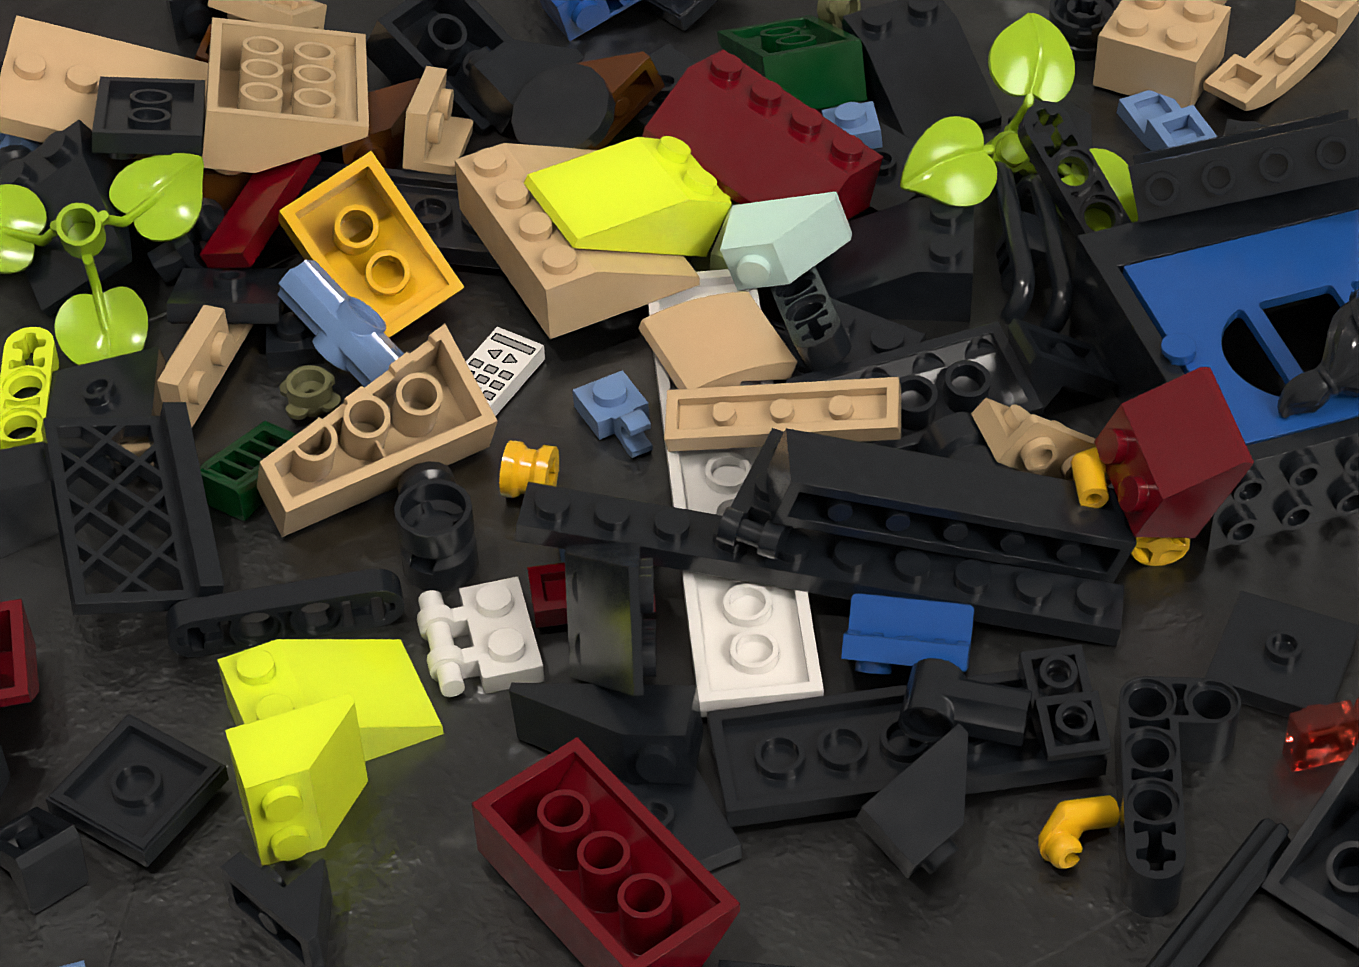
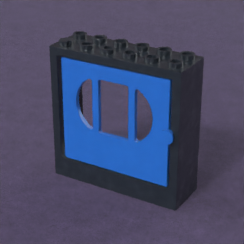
M1359 176L1149 221H1137L1077 236L1073 278L1074 301L1070 319L1083 341L1095 346L1116 380L1117 384L1112 390L1119 402L1122 404L1199 367H1210L1254 461L1252 467L1198 534L1208 551L1229 545L1244 544L1255 538L1286 530H1297L1308 524L1339 516H1351L1359 512V398L1339 394L1332 397L1315 413H1300L1283 418L1279 415L1277 408L1279 396L1266 393L1243 380L1228 364L1221 344L1222 336L1227 327L1234 319L1241 318L1245 321L1285 384L1292 378L1304 373L1262 309L1323 294L1332 295L1341 307L1349 301L1350 293L1354 289L1359 288Z

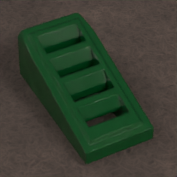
M264 421L205 461L200 466L208 506L245 522L263 503V499L257 489L259 465L263 458L256 455L258 453L266 456L270 455L278 448L268 445L269 441L282 446L296 434ZM247 465H249V466H252V467H254V468H253L252 470H250V469L245 468V467H246Z

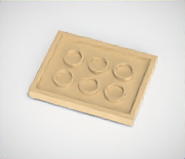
M16 15L0 73V133L44 143L52 133L63 131L77 120H81L92 130L100 76L205 80L206 101L208 63ZM137 154L136 157L131 159H143L155 155Z

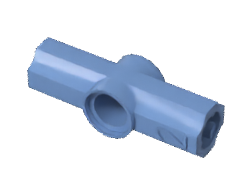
M305 259L300 265L289 269L278 283L280 290L277 295L316 335L312 342L317 351L334 366L348 372L350 371L364 387L389 369V365L404 354L384 333L386 324L381 316L363 301L349 296L315 260Z

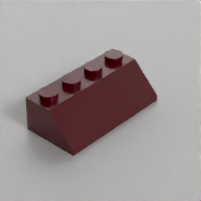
M724 49L687 68L645 126L642 136L655 139L671 136L686 143L691 149V155L701 167L715 177L717 186L722 192L739 204L837 192L847 220L869 208L883 160L882 155L865 145L858 137L850 135L822 116L819 111L807 106L783 90L779 84L768 80L743 63L740 58L728 53Z
M578 737L471 803L478 851L585 967H702L740 912V903Z

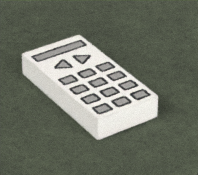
M496 327L466 361L495 416L545 360L544 345Z

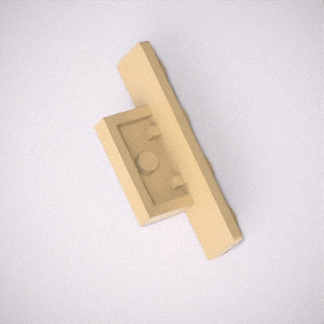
M203 305L157 380L162 404L163 402H186L192 428L254 324H227L225 309ZM148 437L119 444L138 457L150 448Z

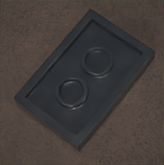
M100 76L92 127V153H105V156L118 160L131 159L136 157L137 154L171 155L173 153H187L202 156L205 80Z

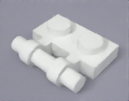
M518 576L459 588L462 607L450 609L444 605L441 593L435 590L426 591L419 596L418 602L421 611L417 615L418 628L421 637L429 642L430 653L427 655V664L432 679L439 683L442 695L454 697L461 694L465 689L463 679L480 676L484 694L507 690L510 688L511 682H545L541 656ZM469 635L472 647L461 649L454 645L453 638Z

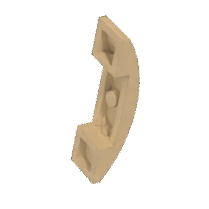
M1296 0L1295 12L1246 58L1233 54L1203 82V89L1244 111L1254 110L1271 103L1302 80L1327 55L1358 14L1359 0Z

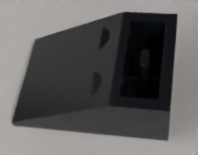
M640 542L566 545L564 555L570 677L633 696L644 695L645 677H656L657 666L656 619H643V613H654L653 557L641 558Z

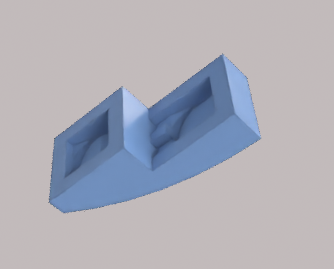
M1151 90L1119 99L1117 114L1151 151L1217 137L1194 105L1181 108L1175 99Z

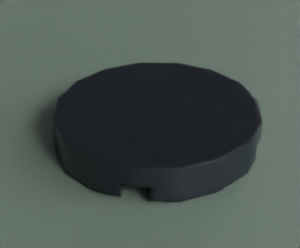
M577 63L555 65L538 73L522 88L513 106L511 123L516 138L521 144L586 149L590 144L593 147L597 146L605 138L614 120L615 101L606 81L593 68Z

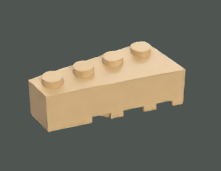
M446 324L430 334L428 340L410 354L406 352L391 363L386 372L366 387L361 386L344 398V403L323 419L319 417L260 461L257 489L282 537L396 488L400 476L416 464L432 461L449 465L490 447L498 420Z

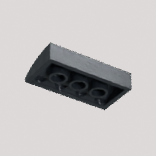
M998 321L786 379V383L899 377L901 385V439L861 442L917 452V445L921 436L934 422L957 412H973L985 398L1008 407L1018 405L1031 415L1035 414L1042 417L1044 409Z

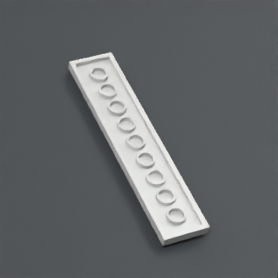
M729 269L698 271L696 273L700 277V285L647 304L648 316L689 300L716 294L748 291L761 309L758 289L737 290ZM653 351L663 434H665L667 390L678 388ZM773 380L742 381L740 386L773 384ZM665 443L673 507L723 516L726 508L732 505L762 447L668 452ZM681 570L694 679L698 689L701 717H707V712L824 696L808 592Z

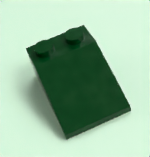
M813 15L717 31L718 42L722 49L740 58L743 63L768 80L779 84L783 90L807 106L820 109L821 113L824 109L835 108L844 103L867 100L861 39Z

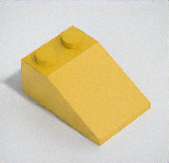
M372 151L279 210L278 221L302 257L307 260H315L349 296L355 297L373 308L386 324L384 333L388 338L394 336L465 288Z

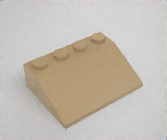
M212 17L202 150L204 168L214 169L216 172L225 175H237L242 172L258 173L368 137L369 111L366 34Z
M502 143L455 159L460 210L549 339L700 285L699 275L683 255L573 248L524 185L527 174L597 150Z

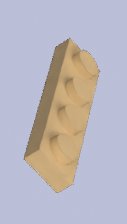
M899 377L667 390L664 441L668 452L762 447L772 428L785 431L788 428L859 442L901 439Z

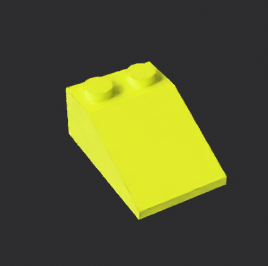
M663 136L661 139L635 137L527 174L524 185L570 245L577 249L706 257L732 205V202L717 186L715 177L705 171L691 155L689 146L671 136Z
M276 639L217 659L227 705L236 727L351 692L355 702L365 762L444 734L443 726L401 639Z

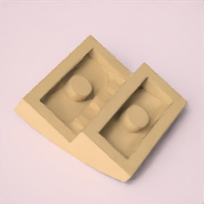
M748 291L710 295L676 304L642 319L638 328L678 389L740 386L742 381L786 380L791 378L797 364L795 357Z

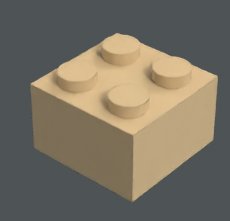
M1122 0L1098 35L1093 86L1129 96L1151 90L1175 99L1181 108L1195 105L1204 90L1203 82L1216 71L1224 57L1231 7L1214 3L1211 0Z

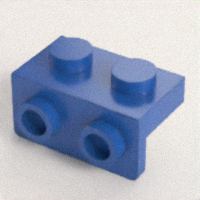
M856 593L851 598L849 627L843 634L841 659L856 660L855 671L872 674H892L893 664L913 666L919 660L927 658L949 661L966 672L970 661L974 607L971 604Z

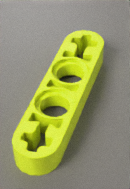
M41 327L22 328L12 333L5 342L0 373V450L43 441L41 432L43 418H46L52 374L53 371L59 369V358L53 335ZM30 353H33L34 366H29L25 363V360L29 359ZM36 387L41 389L36 395L29 398L19 399L13 397L14 394L24 388ZM32 427L36 429L27 438L12 439L8 437L12 431L18 428Z

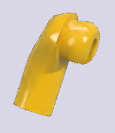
M1093 447L1076 453L1070 463L1080 505L1100 508L1109 500L1107 487L1111 484V481L1106 471V465L1100 460L1097 448Z
M1111 795L1064 800L1057 804L1038 835V848L1042 858L1051 862L1058 869H1067L1076 865L1080 858L1075 853H1081L1083 850L1082 844L1079 841L1083 831L1110 828L1117 825L1120 813L1115 798Z

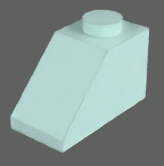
M837 192L732 205L720 251L737 290L785 285L792 283L849 242L852 231Z

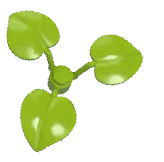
M1028 12L1018 21L1005 28L992 43L988 55V68L995 85L1009 96H1024L1021 107L1011 122L1005 126L1004 132L999 133L984 145L982 130L973 120L960 116L939 120L921 135L910 151L900 180L901 189L923 195L943 205L966 208L981 203L992 192L997 181V167L994 161H1001L1009 165L1013 175L1018 172L1023 176L1033 172L1037 173L1033 164L1029 162L1030 159L1020 143L1018 126L1029 107L1033 105L1034 98L1039 101L1060 102L1070 91L1075 76V62L1070 46L1054 24L1037 13ZM1089 149L1132 223L1137 222L1138 213L1128 164L1117 154L1106 149ZM1065 163L1058 166L1057 172L1064 176L1061 180L1067 185L1078 186L1085 182L1084 173L1079 166L1073 163L1071 168ZM1056 205L1057 212H1058L1059 215L1064 219V217L1062 216L1061 212L1059 211V209H1058V207H1057V205ZM1092 208L1084 212L1085 222L1090 229L1099 231L1111 228L1110 217L1101 209Z
M173 153L171 155H155L138 160L118 173L109 190L113 206L123 213L124 216L109 215L105 210L98 213L88 204L72 203L59 212L56 220L50 223V229L43 235L40 234L46 227L47 213L38 196L28 188L19 185H0V274L24 271L33 262L35 245L46 246L57 236H59L66 252L73 257L82 259L93 295L78 294L69 298L61 306L54 326L55 336L61 350L76 365L144 349L149 330L146 307L135 291L128 287H115L103 293L93 256L97 255L105 245L106 232L104 226L106 225L127 227L134 222L137 232L143 238L154 242L173 241L188 233L197 222L202 209L204 162L201 156Z

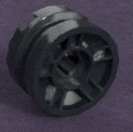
M1117 0L1050 1L1049 21L1065 37L1074 60L1091 61L1096 59L1098 35L1118 7L1119 2Z

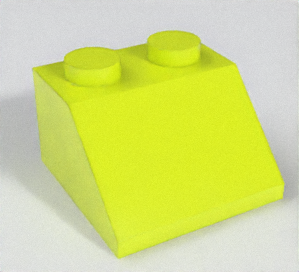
M351 692L225 730L243 811L262 866L280 861L296 860L306 853L325 848L367 784V770L355 702Z

